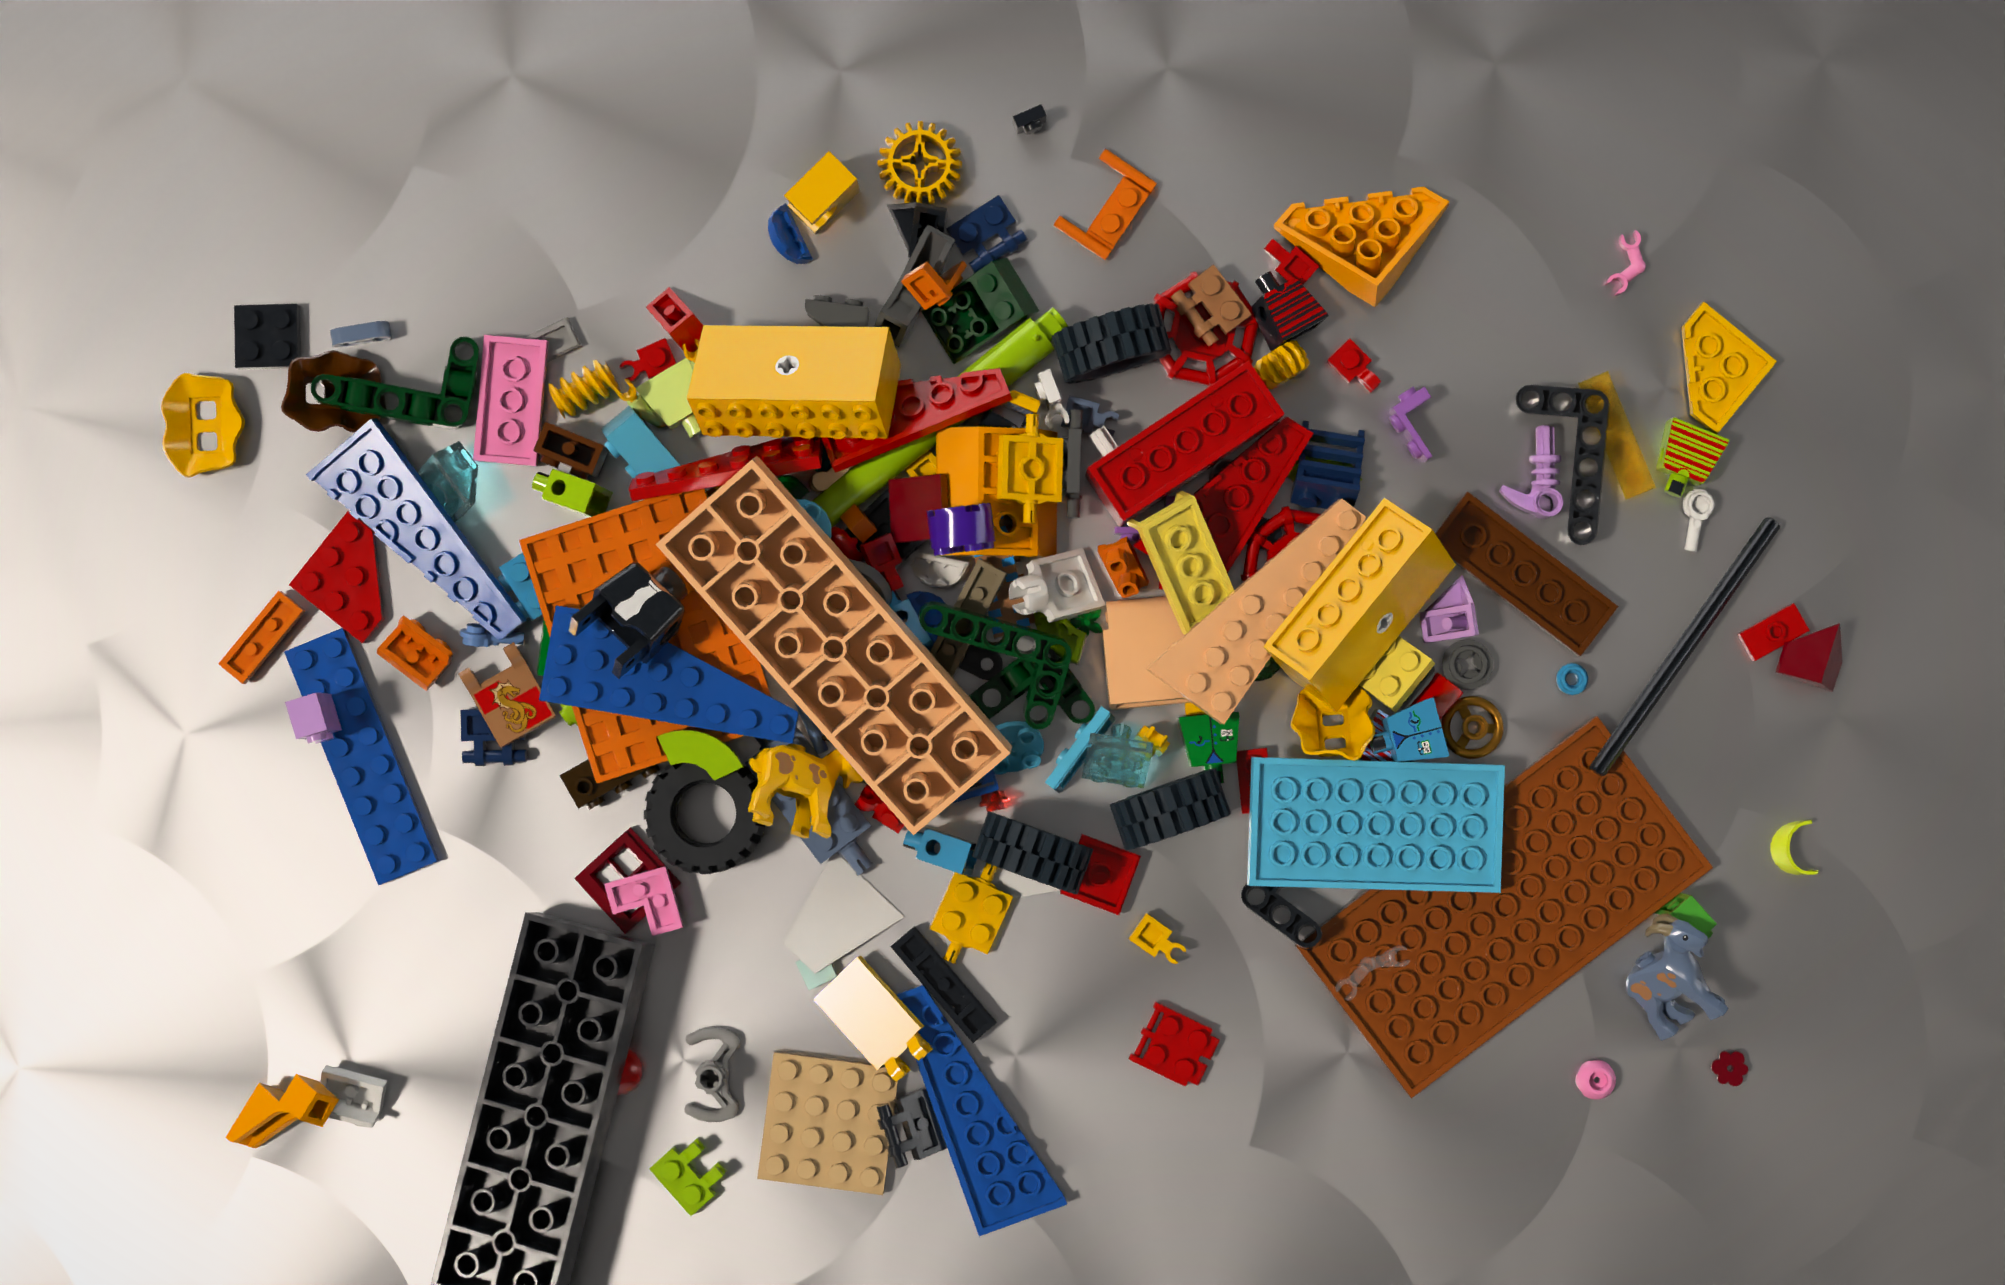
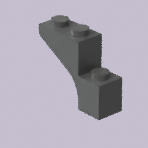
M927 225L897 285L881 309L874 327H889L894 345L900 347L913 328L922 308L919 302L902 284V279L906 274L926 261L941 276L955 243L954 238L930 225Z
M814 295L813 300L805 299L807 315L820 326L868 327L870 311L868 307L863 306L864 302L845 299L844 304L834 303L831 297Z

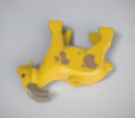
M822 735V740L830 742L825 735ZM798 744L764 748L757 754L755 759L751 758L749 761L752 770L757 772L758 784L751 795L752 798L748 812L753 813V822L765 826L773 825L774 814L770 805L771 799L778 792L783 796L796 798V813L791 834L802 838H809V830L813 826L812 832L819 834L821 837L829 838L831 837L832 830L827 819L828 806L838 777L841 776L843 778V788L845 789L849 787L850 783L858 784L864 779L837 749L831 751L823 758H819L806 753L805 747Z

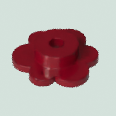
M1722 1051L1719 1054V1059L1712 1062L1711 1070L1714 1074H1717V1081L1719 1083L1726 1084L1728 1082L1732 1086H1739L1743 1081L1742 1075L1748 1073V1066L1743 1064L1745 1058L1741 1052L1733 1051L1729 1053Z

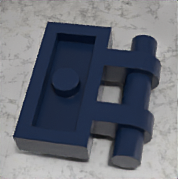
M999 195L946 228L949 236L955 239V245L963 257L973 250L978 257L968 263L974 273L1006 253H1014L1019 249L1018 246L1028 240L1021 229L1013 235L1008 233L1007 228L1014 225L1016 220ZM998 235L1002 242L987 251L983 244Z
M479 709L460 710L461 741H474V751H462L463 764L475 763V766H486V763H503L504 766L514 765L515 762H527V750H515L514 742L505 746L502 750H486L485 741H496ZM526 735L518 740H526Z

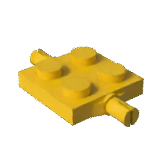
M1026 414V433L1020 435H999L997 500H1014L1023 504L1022 523L1028 524L1036 523V504L1062 502L1064 438H1053L1039 434V414Z
M986 863L980 877L953 873L929 927L951 941L943 957L944 960L948 962L950 960L951 963L956 964L962 947L974 948L988 955L1013 899L1012 895L997 889L991 883L998 867Z

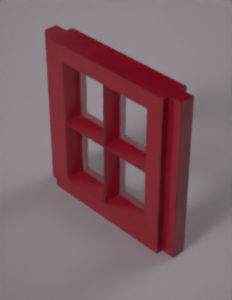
M632 827L625 831L574 878L624 934H627L646 916L644 906L637 908L632 914L628 911L612 914L605 885L595 874L608 863L621 878L629 877L613 860L625 847L641 864L629 876L640 874L645 869L650 871L666 866ZM668 868L672 886L675 890L682 882Z

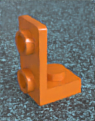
M926 261L906 274L901 282L925 310L934 304L941 306L952 297L953 293L951 290L963 280L961 274L967 267V264L961 261L939 276Z

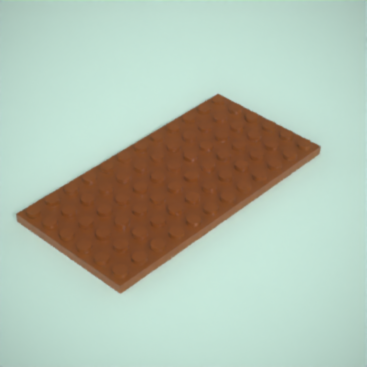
M1594 716L1504 785L1501 893L1368 889L1320 925L1322 941L1317 948L1304 950L1295 945L1410 1098L1420 1093L1713 868L1624 750L1605 776L1601 777L1590 769V764L1611 736V733L1598 716ZM1314 930L1301 941L1304 943L1313 942L1316 939L1317 931Z

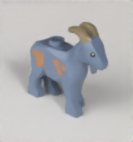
M1665 913L1656 916L1653 919L1652 925L1646 929L1645 936L1649 937L1652 934L1664 935V951L1656 954L1648 951L1641 955L1626 978L1627 994L1635 998L1644 1008L1649 1023L1662 1041L1674 1036L1679 1030L1673 1022L1667 1020L1665 1015L1671 1020L1676 1019L1680 1025L1691 1021L1695 1016L1692 1010L1679 1005L1674 1000L1682 994L1701 1006L1710 1020L1723 1016L1729 1008L1725 1005V1000L1721 996L1710 991L1703 977L1701 967L1691 953L1693 952L1700 958L1703 957L1704 952L1702 948L1708 943V937L1688 922L1679 920L1670 914Z

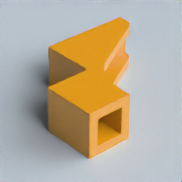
M298 1074L294 1076L285 1092L281 1089L259 1083L226 1138L233 1143L258 1148L298 1119L323 1127L339 1099L319 1081Z

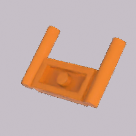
M1105 148L1099 159L1124 177L1100 210L1088 231L1084 232L1061 215L1053 225L1103 260L1108 258L1157 185V182Z

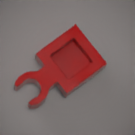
M663 338L636 350L640 358L639 360L624 361L619 367L621 370L629 366L633 367L634 374L625 379L635 382L645 372L648 378L651 379L677 362L667 339Z

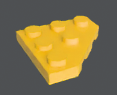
M1702 302L1681 327L1690 415L1710 432L1718 434L1777 361L1707 303Z

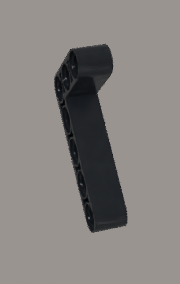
M1526 385L1520 388L1515 398L1516 404L1521 411L1537 415L1578 418L1567 530L1572 542L1578 545H1586L1596 538L1598 532L1610 410L1609 399L1607 395L1598 390ZM1533 390L1539 395V404L1534 408L1528 409L1524 406L1522 398L1526 392ZM1560 393H1567L1571 397V406L1565 411H1559L1554 406L1555 397ZM1597 395L1603 399L1604 406L1600 412L1593 414L1587 410L1586 402L1589 397ZM1589 427H1596L1601 433L1600 441L1595 445H1588L1583 440V433ZM1587 458L1596 461L1598 466L1597 472L1591 477L1584 476L1580 471L1581 462ZM1583 490H1589L1594 495L1595 501L1590 508H1582L1577 503V496ZM1582 521L1587 522L1592 530L1590 537L1584 540L1577 538L1574 534L1575 525Z
M1246 883L1241 892V898L1248 910L1304 950H1312L1320 945L1322 941L1320 926L1278 894L1283 887L1248 886ZM1253 889H1261L1265 893V899L1259 905H1252L1248 902V894ZM1281 907L1287 908L1291 912L1290 920L1284 924H1278L1273 919L1275 910ZM1311 926L1317 931L1316 939L1313 942L1304 943L1299 939V932L1303 927Z

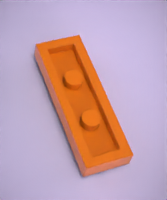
M278 591L218 664L239 682L246 684L306 611L285 593Z

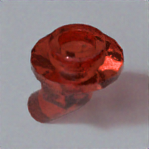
M996 790L981 795L982 800L979 803V807L986 806L987 812L1005 809L1004 803L1009 802L1010 799L1005 796L1004 790Z

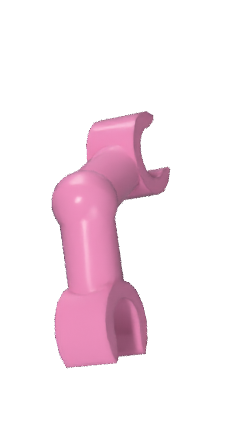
M1637 230L1633 232L1635 244L1633 245L1625 242L1623 234L1619 237V245L1623 250L1627 251L1631 265L1620 274L1611 275L1606 281L1605 285L1609 284L1612 280H1619L1622 287L1615 296L1622 294L1626 290L1628 283L1646 269V264L1643 261L1638 246L1641 242V235Z

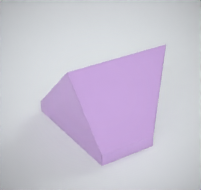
M1463 575L1426 610L1419 612L1424 643L1479 635L1474 601Z

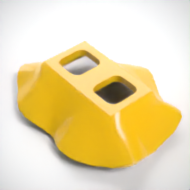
M191 373L179 375L167 389L161 404L162 415L166 423L162 445L167 458L181 475L188 478L199 473L232 466L236 462V444L245 426L244 417L234 399L233 383L222 377ZM214 401L216 403V417L214 419L199 420L197 418V404L199 402ZM215 432L217 434V449L213 451H200L198 449V435L200 433Z
M1357 686L1336 712L1307 690H1301L1297 696L1291 728L1298 733L1303 752L1309 755H1319L1320 757L1343 756L1348 760H1358L1375 735V726L1368 714V710L1373 704L1372 699L1364 689ZM1339 714L1343 716L1344 723L1342 725H1323L1322 718L1326 715ZM1344 738L1346 747L1326 749L1325 740Z

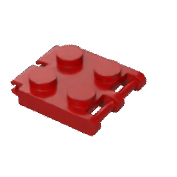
M1155 1002L1153 1005L1155 1011L1147 1027L1142 1028L1141 1034L1143 1036L1135 1053H1131L1128 1059L1185 1087L1188 1081L1199 1086L1208 1067L1207 1064L1199 1061V1058L1203 1056L1211 1060L1220 1040L1211 1035L1212 1028ZM1163 1012L1164 1014L1157 1026V1029L1155 1032H1153L1152 1030L1154 1028V1025L1160 1013ZM1148 1038H1151L1143 1058H1141L1140 1055Z

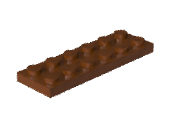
M1469 492L1463 495L1435 532L1454 563L1578 657L1584 653L1619 607Z

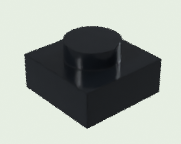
M1042 104L1014 115L1012 123L1017 134L1025 132L1026 135H1029L1043 128L1042 124L1046 123L1047 115Z

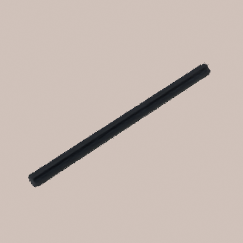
M1767 517L1761 522L1590 764V769L1595 774L1602 777L1608 773L1780 529V524L1773 518Z

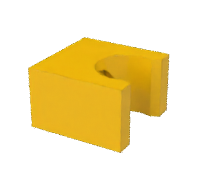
M828 151L784 195V198L789 202L788 208L816 235L860 192L857 178Z

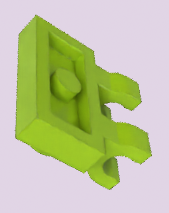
M698 1138L681 1153L673 1146L649 1168L690 1216L715 1196L716 1192L710 1186L716 1183L727 1171L719 1161L703 1176L695 1170L690 1162L706 1148Z

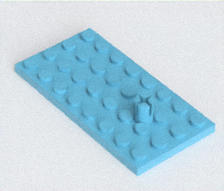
M1251 757L1247 885L1501 893L1505 765Z

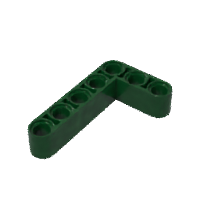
M930 601L921 606L919 621L921 627L929 633L1036 663L1023 706V714L1028 725L1034 729L1041 730L1051 724L1072 656L1071 648L1065 639L937 601ZM931 609H937L942 613V619L936 625H930L924 620L926 612ZM962 618H968L973 622L971 631L966 634H961L955 629L957 621ZM992 627H999L1004 631L1002 639L998 642H990L986 638L987 631ZM1022 636H1030L1034 639V645L1028 651H1021L1017 648V642ZM1055 644L1062 645L1065 648L1064 655L1057 660L1048 657L1049 648ZM1045 675H1051L1056 679L1054 687L1049 690H1043L1039 687V681ZM1039 705L1047 709L1045 717L1041 720H1033L1030 717V711L1035 706Z

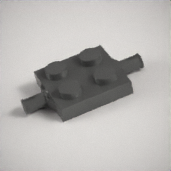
M1075 409L1070 410V429H1068L1067 437L1062 436L1064 438L1063 459H1067L1066 468H1063L1062 490H1066L1065 498L1068 499L1067 518H1080V499H1082L1079 493L1081 433H1084V429H1082L1083 410Z

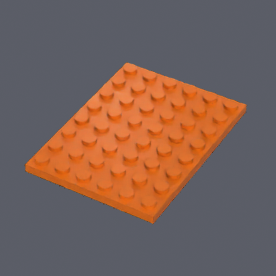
M705 489L648 498L519 540L549 636L551 635L556 605L581 609L592 600L594 590L633 562L641 564L651 575L661 567H668L682 579L687 588V596L681 601L685 609L678 633L669 643L772 697L761 663L656 546V543L708 499ZM572 706L596 784L668 761L657 738L658 735L666 732L696 730L717 737L724 743L744 737V735Z

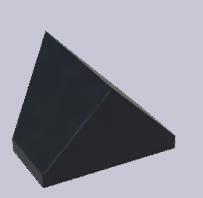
M918 202L887 205L907 248L908 257H911L927 225L945 234L948 219L947 208Z

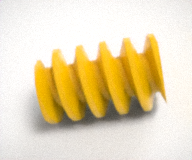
M596 359L593 360L594 371L589 370L585 365L582 366L583 377L578 376L574 371L571 372V383H568L561 377L560 389H557L552 383L548 384L549 392L564 419V411L572 417L576 416V405L583 411H586L588 408L587 399L594 405H597L599 403L598 393L605 399L610 398L609 387L614 391L616 387L621 392L620 386L606 361L605 365H602Z

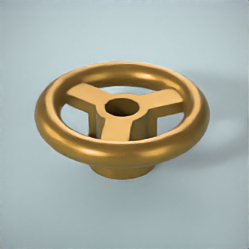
M1467 696L1458 699L1442 717L1441 721L1447 747L1456 755L1467 759L1487 756L1497 748L1503 736L1504 725L1499 710L1490 701L1478 696ZM1474 705L1485 709L1491 715L1494 724L1487 723L1486 719L1480 715H1471L1467 706ZM1458 711L1463 720L1461 726L1463 733L1458 741L1455 742L1451 735L1450 724L1454 714ZM1472 721L1478 725V730L1474 734L1468 729V725ZM1487 733L1493 734L1491 740L1485 746L1479 749L1465 748L1470 740L1482 739Z

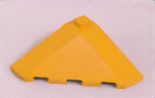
M1425 187L1411 188V195L1393 197L1392 191L1368 194V200L1349 203L1347 196L1324 199V206L1305 208L1304 202L1291 204L1275 222L1274 229L1294 246H1297L1346 290L1376 307L1394 286L1448 208L1449 201Z

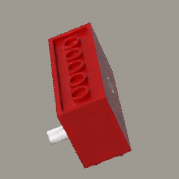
M1247 361L1120 446L1117 445L1105 425L1094 431L1089 437L1102 455V458L1087 467L1085 477L1117 525L1122 527L1127 524L1128 520L1136 518L1166 496H1169L1214 466L1218 461L1228 457L1273 427L1285 413L1250 361Z

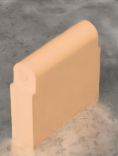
M1167 597L1106 601L1105 620L1108 629L1103 630L1102 641L1109 710L1191 703L1146 670L1173 643H1176L1184 636Z

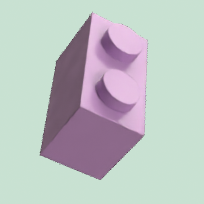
M313 693L285 702L296 739H307L308 744L313 742L317 744L334 739L333 733L342 730L331 694Z

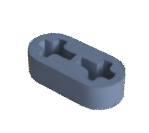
M375 321L330 330L332 347L335 348L380 342L392 338L388 321Z

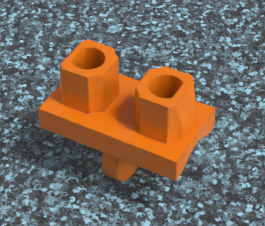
M1128 537L1121 538L1113 544L1098 546V553L1122 598L1136 595L1140 592L1141 587L1148 586L1149 580Z

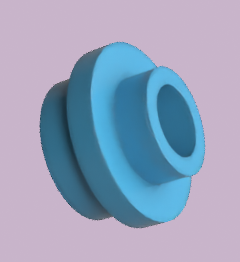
M1566 664L1557 672L1556 683L1563 693L1576 695L1587 687L1588 674L1578 664ZM1570 673L1574 674L1577 678L1574 685H1569L1566 681L1567 675Z

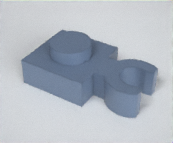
M1069 395L1065 410L1069 415V419L1070 410H1083L1082 429H1084L1085 434L1090 435L1093 427H1103L1105 420L1108 418L1114 420L1119 418V414L1114 411H1107L1103 414L1098 413L1099 403ZM1062 420L1061 427L1070 429V421L1069 424L1065 425L1064 420ZM1107 428L1111 436H1114L1115 431Z

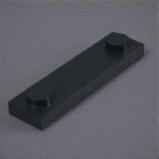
M913 926L891 945L894 952L972 1043L997 1023L994 1017L916 926Z

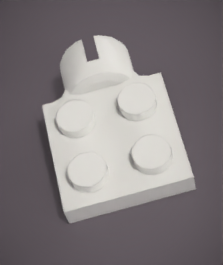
M1083 548L1031 560L1026 564L1028 575L1018 577L1009 587L1010 600L1022 597L1024 599V602L1012 606L1017 613L1028 615L1041 612L1045 614L1049 623L1100 610L1105 606Z

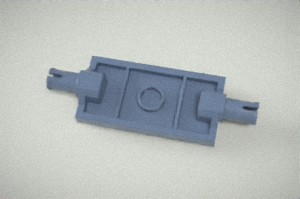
M797 727L794 744L805 747L806 753L820 758ZM754 737L761 746L759 748L760 751L764 748L791 744ZM749 759L745 762V764L751 771V773L754 775V777L758 780L757 772L753 771L750 767ZM837 780L828 806L827 819L831 825V837H821L819 834L812 832L813 826H811L809 838H800L820 864L836 852L838 855L841 853L858 876L865 871L859 864L858 859L866 869L874 864L856 842L859 840L857 837L872 825L860 809L854 805V801ZM777 792L772 801L792 826L796 813V798L783 796Z

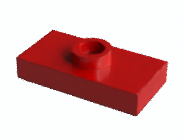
M1792 603L1739 632L1737 635L1751 660L1756 661L1780 648L1785 642H1790L1810 630L1795 603Z

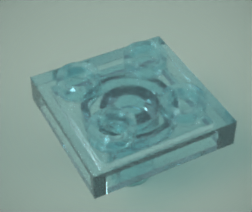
M1121 724L1112 726L1111 736L1090 732L1082 778L1098 783L1120 784L1128 788H1144L1154 743L1130 739L1132 731L1125 724L1122 735H1120Z

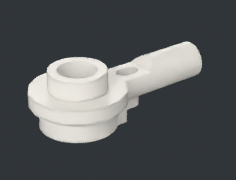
M1704 489L1689 491L1683 500V510L1690 518L1684 548L1687 551L1697 552L1702 520L1708 519L1715 507L1713 496Z

